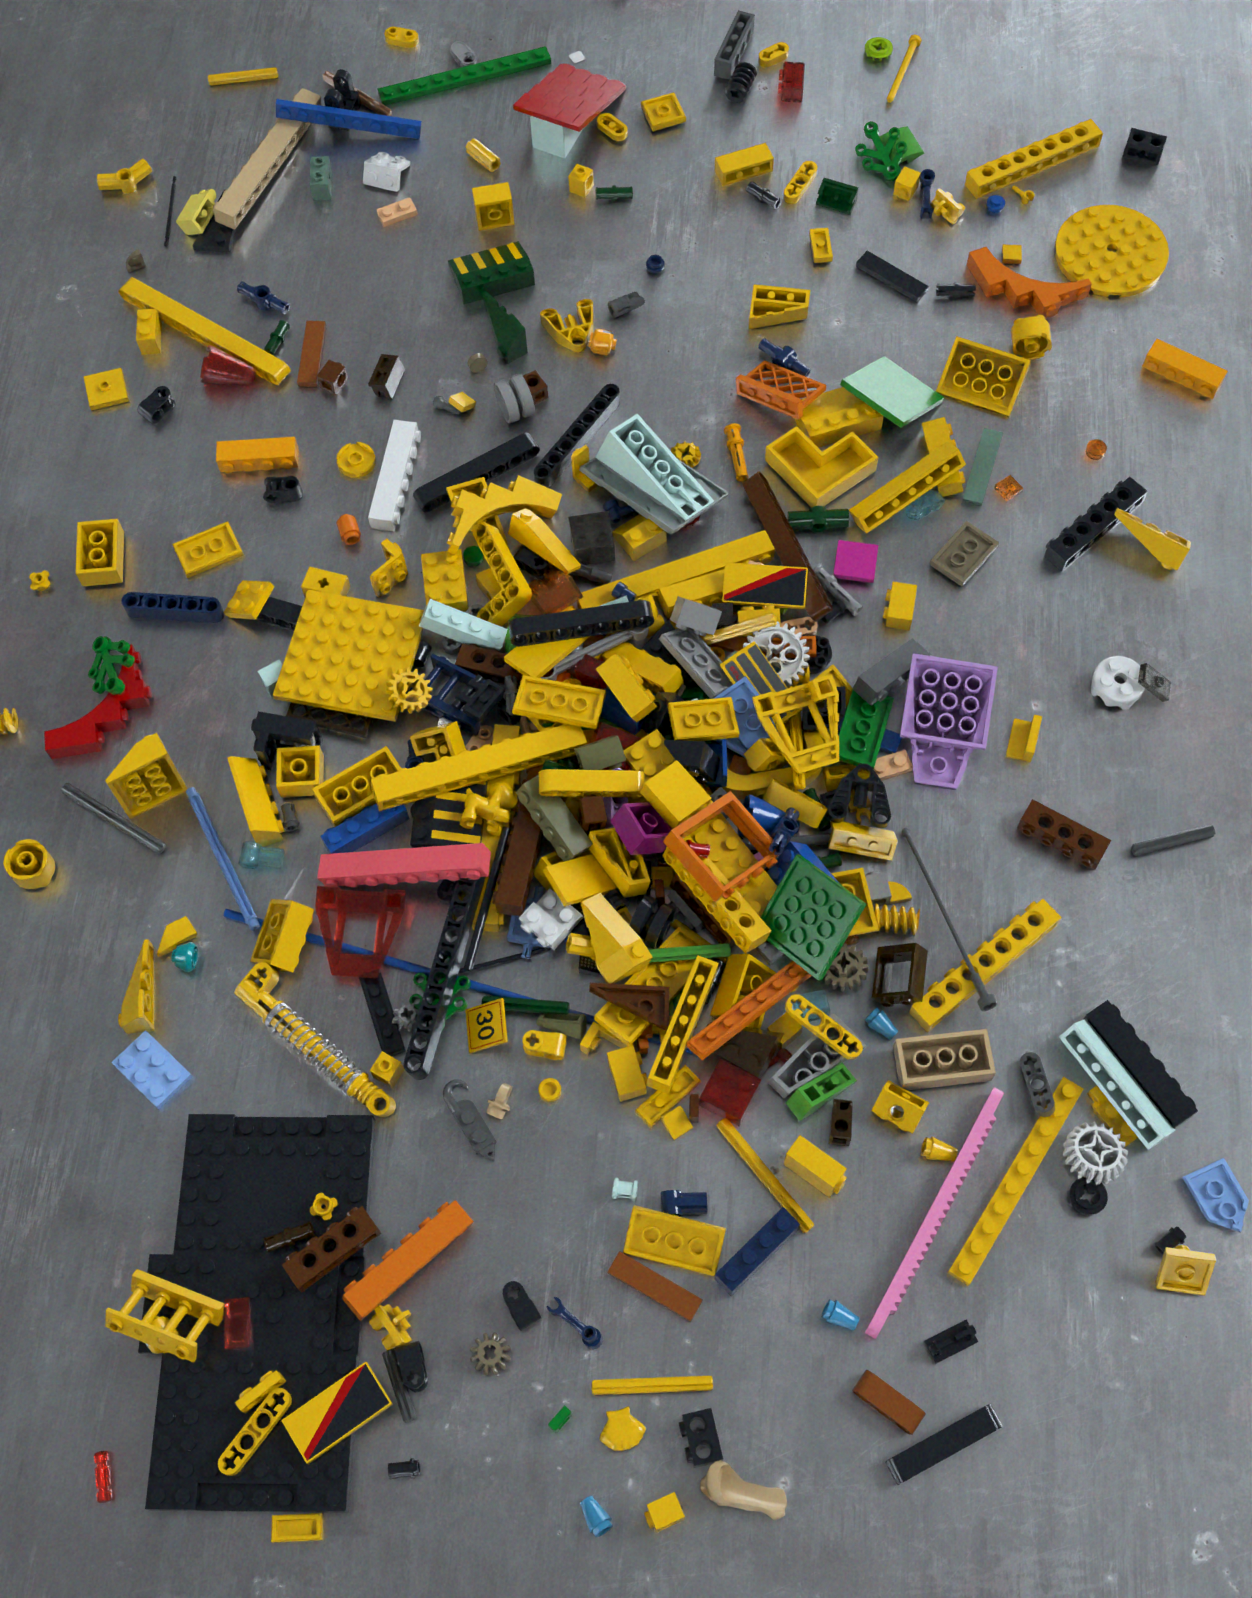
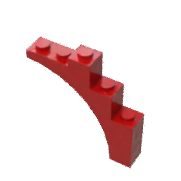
M130 644V649L127 653L133 656L135 661L129 668L124 665L121 666L118 678L125 684V689L120 695L108 693L103 701L91 712L77 721L60 728L44 731L45 751L51 759L101 752V743H104L103 732L126 729L125 721H128L127 710L149 707V699L152 698L151 688L142 679L141 670L138 669V664H141V656L139 651H135L132 644Z

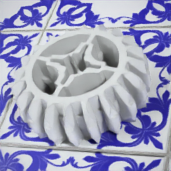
M1095 1121L1090 1125L1085 1122L1080 1127L1076 1126L1073 1131L1069 1132L1067 1140L1063 1144L1065 1148L1063 1156L1067 1157L1065 1164L1072 1165L1071 1172L1077 1171L1079 1173L1078 1179L1084 1176L1087 1183L1094 1180L1096 1185L1100 1184L1101 1181L1107 1184L1111 1180H1116L1123 1173L1128 1163L1126 1158L1128 1150L1124 1149L1125 1142L1119 1141L1120 1134L1114 1135L1112 1133L1113 1127L1107 1130L1104 1123L1097 1127ZM1089 1140L1088 1144L1078 1146L1079 1142ZM1112 1160L1111 1165L1102 1167L1103 1162Z

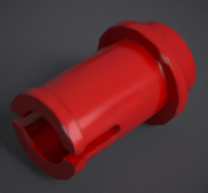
M691 840L685 841L698 857L708 858L710 854L709 844L693 843Z

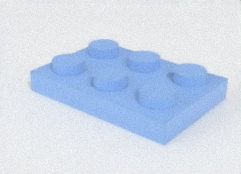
M146 1030L111 1062L158 1109L193 1077Z

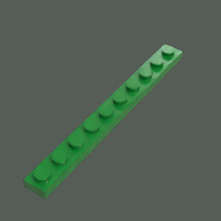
M544 46L377 88L381 103L387 106L551 64V57L547 47Z

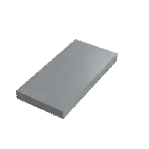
M688 627L686 631L678 628L660 636L659 640L710 699H713L733 685L720 667L722 661L702 638L694 633V629Z

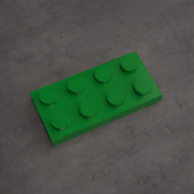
M852 688L838 734L839 761L854 766L868 764L874 769L894 701L893 697L886 696L883 701H877L873 705H869Z

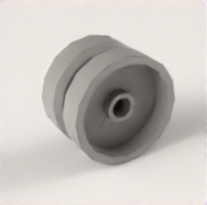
M521 374L510 377L509 384L505 380L494 383V392L498 405L508 424L518 421L520 414L524 418L535 414L531 392Z

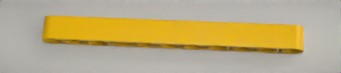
M133 277L118 290L120 296L128 303L139 309L156 308L162 322L274 385H279L291 372L290 367L284 361Z

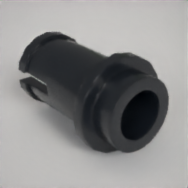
M839 599L832 602L833 611L821 618L824 623L828 624L839 614L843 615L845 613L846 605L842 600Z
M1178 1226L1175 1228L1171 1227L1169 1229L1170 1232L1154 1244L1162 1255L1164 1254L1165 1247L1174 1248L1179 1243H1185L1184 1239L1187 1237Z
M410 1458V1461L388 1463V1476L390 1480L403 1477L415 1479L416 1476L420 1475L419 1460H414V1458Z

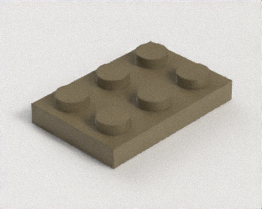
M966 521L930 560L929 565L963 587L997 549L999 542Z

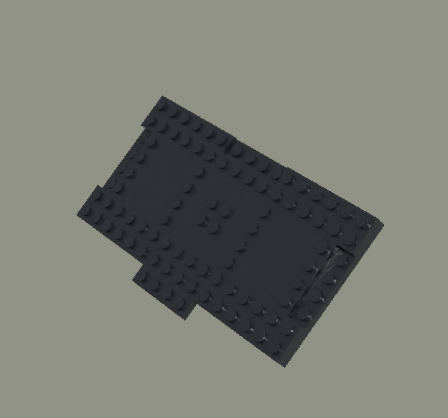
M189 1114L173 1254H149L147 1273L224 1303L223 1320L219 1326L207 1323L195 1341L197 1343V1358L194 1363L186 1359H180L169 1352L160 1353L162 1354L145 1504L146 1510L349 1513L354 1432L310 1464H306L281 1420L359 1366L362 1320L360 1321L343 1301L342 1297L346 1293L343 1289L353 1280L358 1283L365 1277L362 1273L366 1270L367 1245L302 1293L297 1289L282 1264L286 1262V1257L291 1253L303 1250L306 1247L305 1244L310 1239L316 1236L319 1238L326 1233V1228L332 1223H339L345 1219V1215L351 1209L363 1206L369 1215L376 1123L373 1115L237 1117L235 1114ZM319 1193H324L330 1199L335 1198L338 1202V1205L331 1213L332 1218L325 1221L321 1216H313L310 1213V1207L313 1206L315 1197ZM308 1221L312 1223L315 1236L295 1242L294 1246L289 1247L287 1245L268 1253L264 1244L265 1237L283 1232L284 1228L287 1227L291 1229ZM348 1228L345 1232V1237H353L356 1234V1228ZM336 1242L328 1243L325 1247V1252H333L336 1248ZM309 1257L305 1262V1267L314 1266L316 1257ZM144 1297L142 1318L154 1303L153 1300ZM165 1305L157 1316H164L170 1320L176 1309ZM185 1314L176 1327L178 1335L186 1338L199 1318ZM139 1341V1354H155L149 1350L144 1342ZM277 1370L286 1380L279 1388L287 1390L292 1398L289 1409L238 1474L227 1476L221 1473L218 1468L220 1456L264 1399L246 1414L240 1411L235 1402L240 1399L239 1395L249 1387L253 1389L257 1386L263 1375L269 1371L275 1372ZM284 1393L281 1396L276 1395L274 1397L276 1404L272 1408L268 1405L265 1408L271 1411L274 1416L278 1413L274 1411V1408L278 1404L283 1405L285 1403L283 1400ZM261 1414L257 1419V1426L259 1428H265L270 1423L268 1414ZM251 1435L242 1437L240 1441L242 1449L247 1450L252 1447L253 1437ZM234 1448L232 1451L237 1454L233 1459L227 1458L225 1460L227 1464L225 1469H234L236 1457L241 1456L243 1458L245 1454Z

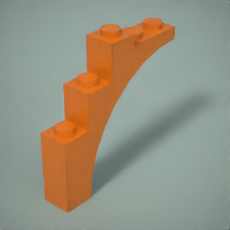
M987 247L971 251L968 255L967 267L986 298L1004 292L1013 308L1031 303L1037 314L1043 315L1045 318L1058 314L1060 306H1065L1070 302L1083 300L1088 297L1092 283L1089 278L1076 282L1053 283L1034 280L1020 275L1004 266L992 255Z

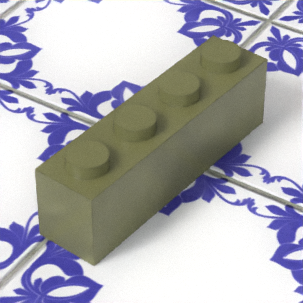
M539 775L523 783L517 790L516 794L520 802L528 809L532 819L539 825L545 838L551 842L557 855L563 861L578 857L593 844L561 797L541 796L539 794Z

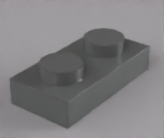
M675 890L667 895L670 900L669 905L676 908V914L680 912L683 915L684 919L682 921L690 930L694 928L699 933L705 928L702 921Z

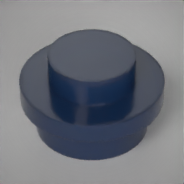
M651 255L646 261V268L652 273L661 272L665 267V262L659 255Z

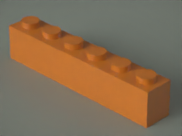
M456 1200L451 1204L445 1202L437 1209V1216L432 1220L430 1217L426 1218L418 1226L420 1230L414 1235L411 1232L400 1241L402 1245L394 1251L391 1248L381 1257L383 1261L377 1267L372 1264L362 1273L365 1276L358 1283L353 1280L343 1289L346 1292L342 1297L343 1301L360 1321L472 1225L474 1221Z

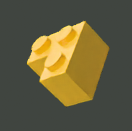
M457 721L423 729L409 736L416 756L434 752L438 760L444 756L458 755L466 750Z

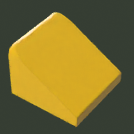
M681 1105L661 1117V1122L673 1140L693 1129Z

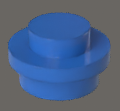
M999 195L990 196L986 203L988 210L993 213L1000 212L1005 207V199Z

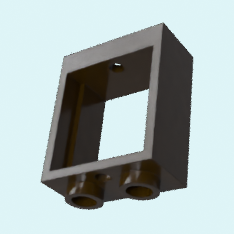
M917 943L878 947L872 998L884 1007H893L894 1004L913 1005L914 1002H922L928 950ZM911 961L908 991L890 992L893 963Z

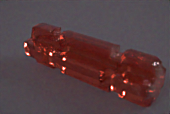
M99 1451L94 1454V1462L97 1464L95 1476L96 1488L99 1489V1492H97L98 1503L109 1502L113 1498L112 1489L109 1488L112 1486L110 1465H108V1461H110L108 1451Z

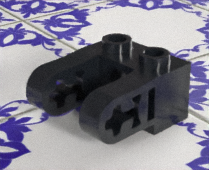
M343 69L337 70L333 78L335 89L327 91L324 97L325 106L359 111L361 106L359 93L354 91L351 75ZM329 126V127H332V128L341 129V130H346V131H349V130H350V129H348V128H341V127Z

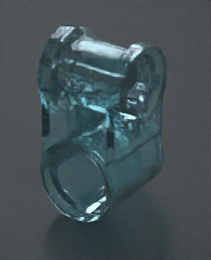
M933 487L907 506L906 516L911 520H919L929 513L940 509L944 505L945 499Z

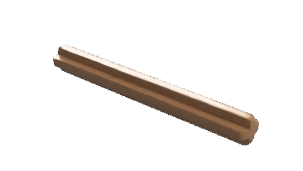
M325 71L322 74L323 81L334 87L333 78L335 75ZM353 86L354 91L359 93L362 105L379 115L392 116L390 108Z

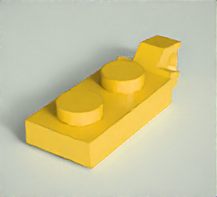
M1096 1085L1089 1090L1087 1095L1094 1102L1091 1105L1094 1109L1093 1112L1104 1123V1126L1107 1129L1113 1127L1112 1133L1114 1135L1120 1134L1119 1141L1125 1142V1147L1138 1139L1137 1135L1100 1088Z

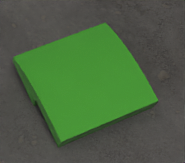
M908 126L898 128L900 130V138L896 140L889 158L892 162L897 153L896 144L904 141L907 144V152L903 154L900 163L905 160L910 163L923 155L924 151ZM889 132L879 136L884 147L888 142Z

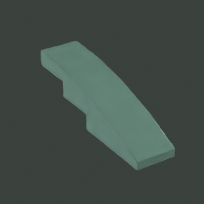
M987 428L983 429L963 501L982 505L1003 436L1002 432Z

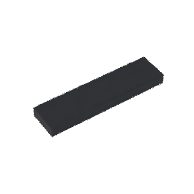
M868 250L856 262V267L916 302L929 289L928 285Z
M380 968L358 975L381 1051L390 1056L406 1052L400 1031L398 1030V1024L392 1023L395 1015L393 1014Z

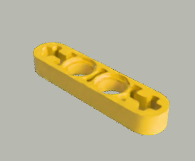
M794 994L787 999L785 1003L786 1012L844 1058L853 1060L861 1054L863 1050L861 1041L806 998ZM796 1001H799V1007L803 1011H805L806 1008L810 1010L805 1014L804 1018H802L801 1015L803 1011H801L798 1008L796 1010H793V1004L791 1002L795 1003ZM809 1015H818L820 1017V1024L817 1026L811 1025L808 1021ZM834 1028L838 1031L839 1037L837 1040L828 1038V1029ZM845 1036L847 1039L844 1042L849 1046L853 1043L856 1046L854 1048L856 1052L853 1051L850 1054L847 1051V1045L843 1043L841 1046H839L837 1044Z
M283 1388L273 1389L220 1456L218 1468L221 1473L233 1476L241 1471L289 1409L292 1398L287 1390ZM284 1393L283 1400L285 1403L283 1405L278 1404L274 1408V1411L278 1412L274 1416L271 1411L265 1408L267 1405L272 1408L276 1404L274 1397L276 1395L281 1396ZM261 1414H268L270 1417V1423L265 1428L257 1426V1419ZM251 1435L254 1440L252 1447L247 1450L242 1449L240 1445L242 1437ZM234 1448L245 1454L243 1458L241 1456L236 1457L234 1469H225L227 1467L225 1460L227 1458L233 1459L237 1454L232 1451Z

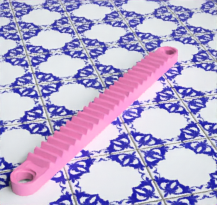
M995 1087L992 1089L865 1333L874 1339L877 1338L888 1315L895 1314L898 1309L896 1306H899L902 1301L901 1298L906 1294L907 1291L905 1289H908L910 1286V1281L915 1276L914 1272L920 1267L919 1264L923 1261V1256H925L933 1242L932 1239L936 1236L942 1221L946 1217L950 1209L949 1206L953 1203L954 1198L959 1192L958 1190L962 1186L967 1173L971 1169V1165L975 1161L996 1120L993 1114L1004 1095L1003 1091Z

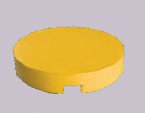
M362 442L346 444L337 453L336 459L339 471L350 478H360L368 475L376 464L373 449L368 444Z

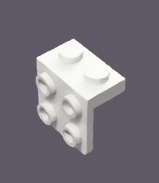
M378 152V154L364 162L363 184L397 192L400 188L401 171L410 166V161L405 160L406 158L402 156L392 157L388 153Z

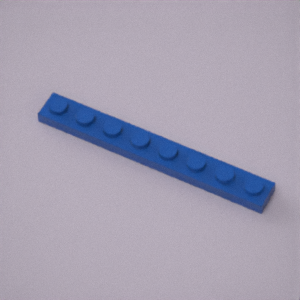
M276 99V118L420 139L421 121Z

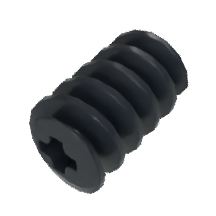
M741 62L735 67L725 87V95L731 102L741 103L747 96L757 76V70L752 64Z

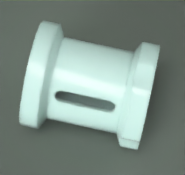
M615 1178L612 1199L619 1197L636 1202L638 1180L627 1182L619 1181L618 1178Z

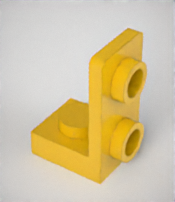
M584 445L582 448L576 449L571 456L573 479L589 493L598 485L579 470L582 465L590 461L589 447Z
M594 1021L580 1043V1051L589 1055L591 1050H596L601 1041L599 1037L608 1040L620 1048L628 1047Z

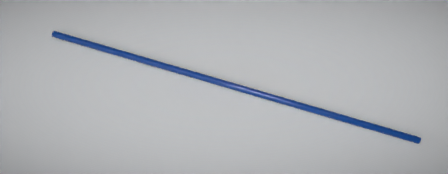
M225 909L224 917L245 923L242 913ZM258 918L257 921L261 928L264 919ZM306 933V941L413 973H424L427 977H429L431 968L312 933ZM467 980L461 981L460 986H464ZM470 980L471 986L469 989L497 997L534 999ZM572 1009L569 1011V1013L585 1014ZM585 1014L587 1024L592 1025L593 1021L596 1022L594 1016ZM653 1034L652 1038H648L649 1042L660 1045L659 1035ZM689 1048L686 1049V1053L696 1055Z

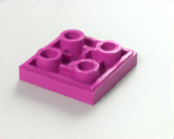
M838 540L833 575L838 579L874 583L879 545Z

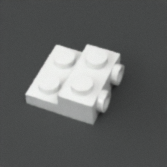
M549 888L536 904L533 902L519 917V920L522 923L520 927L527 934L534 933L538 937L536 940L543 947L547 948L549 946L555 950L584 917L571 905L564 907L558 895Z

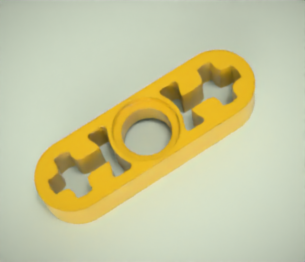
M803 162L784 189L783 199L787 204L798 203L817 175V164L815 162ZM802 180L805 184L799 185L796 181Z

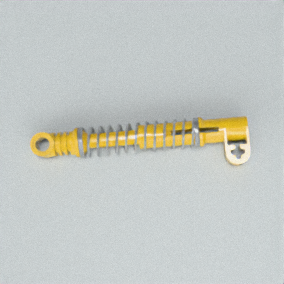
M260 962L256 964L236 987L234 994L261 1016L263 1023L267 1027H273V1032H279L280 1038L285 1037L286 1043L291 1042L293 1049L298 1048L299 1054L304 1053L306 1060L314 1056L312 1065H316L320 1061L318 1071L327 1067L325 1076H329L333 1072L331 1082L340 1078L337 1086L342 1087L345 1084L344 1093L349 1097L354 1096L374 1115L383 1118L391 1116L396 1109L395 1100L382 1089H379L374 1082H371L366 1071L362 1070L361 1067H355L354 1061H349L348 1056H342L341 1050H336L335 1045H329L328 1039H323V1035L317 1034L315 1028H310L309 1023H304L302 1017L297 1018V1013L291 1012V1008L283 1001H277L269 993L279 981V972L267 963ZM257 978L263 983L262 987L255 982ZM266 1004L272 1010L269 1011L264 1005ZM323 1041L328 1042V1045L326 1047L322 1045ZM331 1046L334 1047V1051L332 1053L328 1050V1048ZM336 1052H340L339 1058L335 1056ZM344 1057L347 1058V1062L345 1064L341 1061V1059ZM349 1063H353L352 1069L347 1066ZM385 1099L386 1106L383 1110L379 1111L378 1103Z

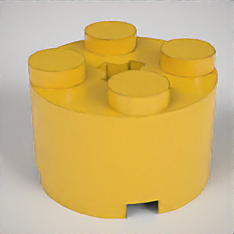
M1043 315L1014 320V325L1011 328L1014 355L1035 360L1045 356L1044 353L1048 349L1049 351L1051 350L1050 325Z
M24 839L15 843L16 845L12 849L9 848L3 861L4 868L18 886L25 889H37L50 883L55 872V862L42 844L33 839Z

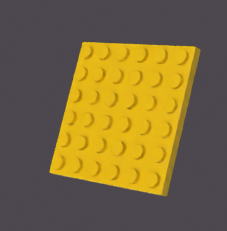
M308 590L273 692V698L396 722L400 706L394 708L395 702L388 701L391 694H386L388 689L386 684L393 673L396 674L399 669H402L404 672L409 667L411 671L424 628L419 626L424 610Z

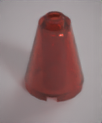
M208 345L206 351L209 352V355L203 358L200 378H203L201 383L249 386L250 382L254 383L256 371H253V366L215 346Z

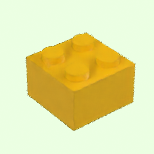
M508 182L472 188L475 216L479 231L515 225L512 196Z
M320 745L277 748L276 787L281 798L314 796L312 788L324 782V755Z

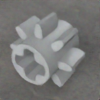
M402 1003L400 1010L394 1008L393 1014L397 1017L393 1018L392 1023L398 1024L399 1031L403 1028L411 1032L412 1025H415L418 1011H415L413 1008V1003L410 1006H405Z

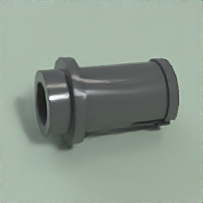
M290 803L281 805L284 819L283 827L289 832L297 830L300 822L296 818L295 805L291 803V807Z

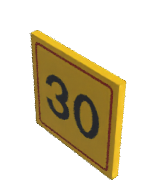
M503 998L465 1009L469 1053L508 1042Z

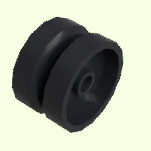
M646 895L639 903L629 926L642 940L644 939V944L648 949H658L669 932L675 917L676 908L667 903L659 907L658 899Z

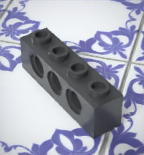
M738 10L714 59V76L730 80L754 32L755 14Z

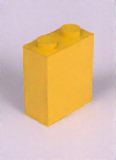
M678 760L646 781L640 792L672 829L706 808L712 799Z
M801 1135L798 1136L786 1153L783 1165L830 1198L833 1193L838 1194L843 1188L844 1182L847 1179L844 1176L847 1168Z

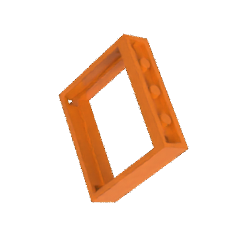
M731 791L672 829L663 841L714 902H717L722 897L726 900L735 892L734 889L736 887L739 889L743 888L749 883V878H757L764 872L763 868L766 866L771 868L778 862L776 859L778 855L774 854L775 849L773 852L769 850L773 839ZM722 812L729 817L764 857L724 886L683 839Z

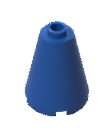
M748 794L742 804L770 837L771 832L780 819L785 816L784 811L753 795ZM738 829V836L745 837Z

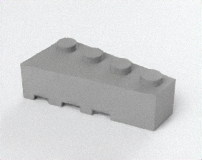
M834 1013L830 1016L835 1022L858 1038L862 1043L863 1049L867 1046ZM830 1028L827 1030L829 1039H838L839 1033L836 1029ZM813 1034L767 1083L785 1099L799 1087L848 1059L844 1058ZM844 1036L837 1045L841 1046L843 1043L847 1045L844 1042L847 1038ZM853 1043L850 1046L847 1045L848 1053L856 1052L854 1050L856 1046Z

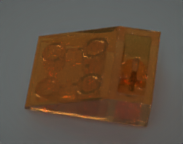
M550 569L543 574L544 577L537 581L535 579L528 583L532 592L530 600L542 614L561 612L583 598L572 576L559 569Z

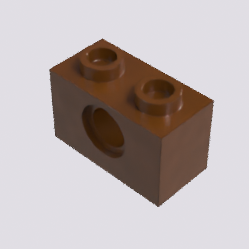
M591 794L580 800L577 818L578 823L587 836H589L590 831L605 829L607 816L603 796Z

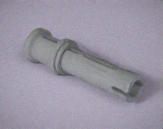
M822 564L817 565L813 569L824 591H829L837 600H842L853 616L861 611L863 606L836 582V577L830 575Z

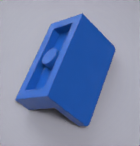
M722 739V744H707L720 757L716 782H707L705 787H727V739Z

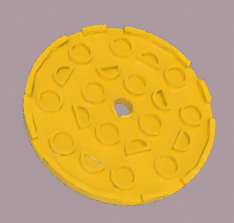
M1096 205L1074 213L1062 224L1055 241V258L1060 270L1071 282H1076L1089 278L1092 283L1090 290L1094 291L1093 294L1109 297V295L1128 297L1149 289L1160 279L1169 257L1167 240L1156 223L1136 210L1118 205ZM1107 248L1116 250V252L1108 251Z

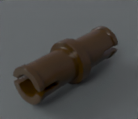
M308 1221L291 1229L290 1227L284 1228L283 1232L265 1237L264 1244L268 1253L287 1245L289 1247L294 1246L295 1242L315 1236L313 1225Z

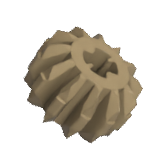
M494 1332L491 1340H489L488 1334L484 1333L483 1338L485 1341L481 1342L480 1339L476 1338L475 1342L479 1347L470 1348L472 1353L477 1354L472 1356L470 1361L472 1363L478 1362L475 1366L477 1371L484 1367V1375L487 1376L489 1374L490 1368H492L494 1375H498L497 1366L505 1370L507 1367L502 1361H511V1356L504 1354L509 1352L511 1347L509 1345L503 1346L506 1342L505 1337L497 1341L498 1334ZM488 1349L491 1351L495 1349L494 1353L496 1356L493 1359L489 1357V1360H487L485 1352Z

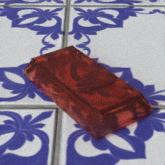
M250 1298L225 1299V1350L249 1348Z

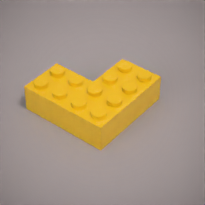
M797 426L767 445L765 461L811 508L814 506H826L874 473L877 469L879 458L853 431L822 452Z

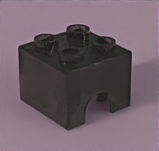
M608 511L568 517L574 557L580 564L589 565L615 561V545Z

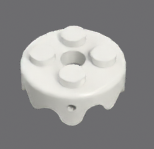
M1112 656L1101 661L1095 668L1092 675L1091 693L1093 696H1100L1106 706H1119L1122 710H1126L1141 698L1146 687L1145 672L1137 662L1124 656ZM1114 677H1122L1125 683H1117Z

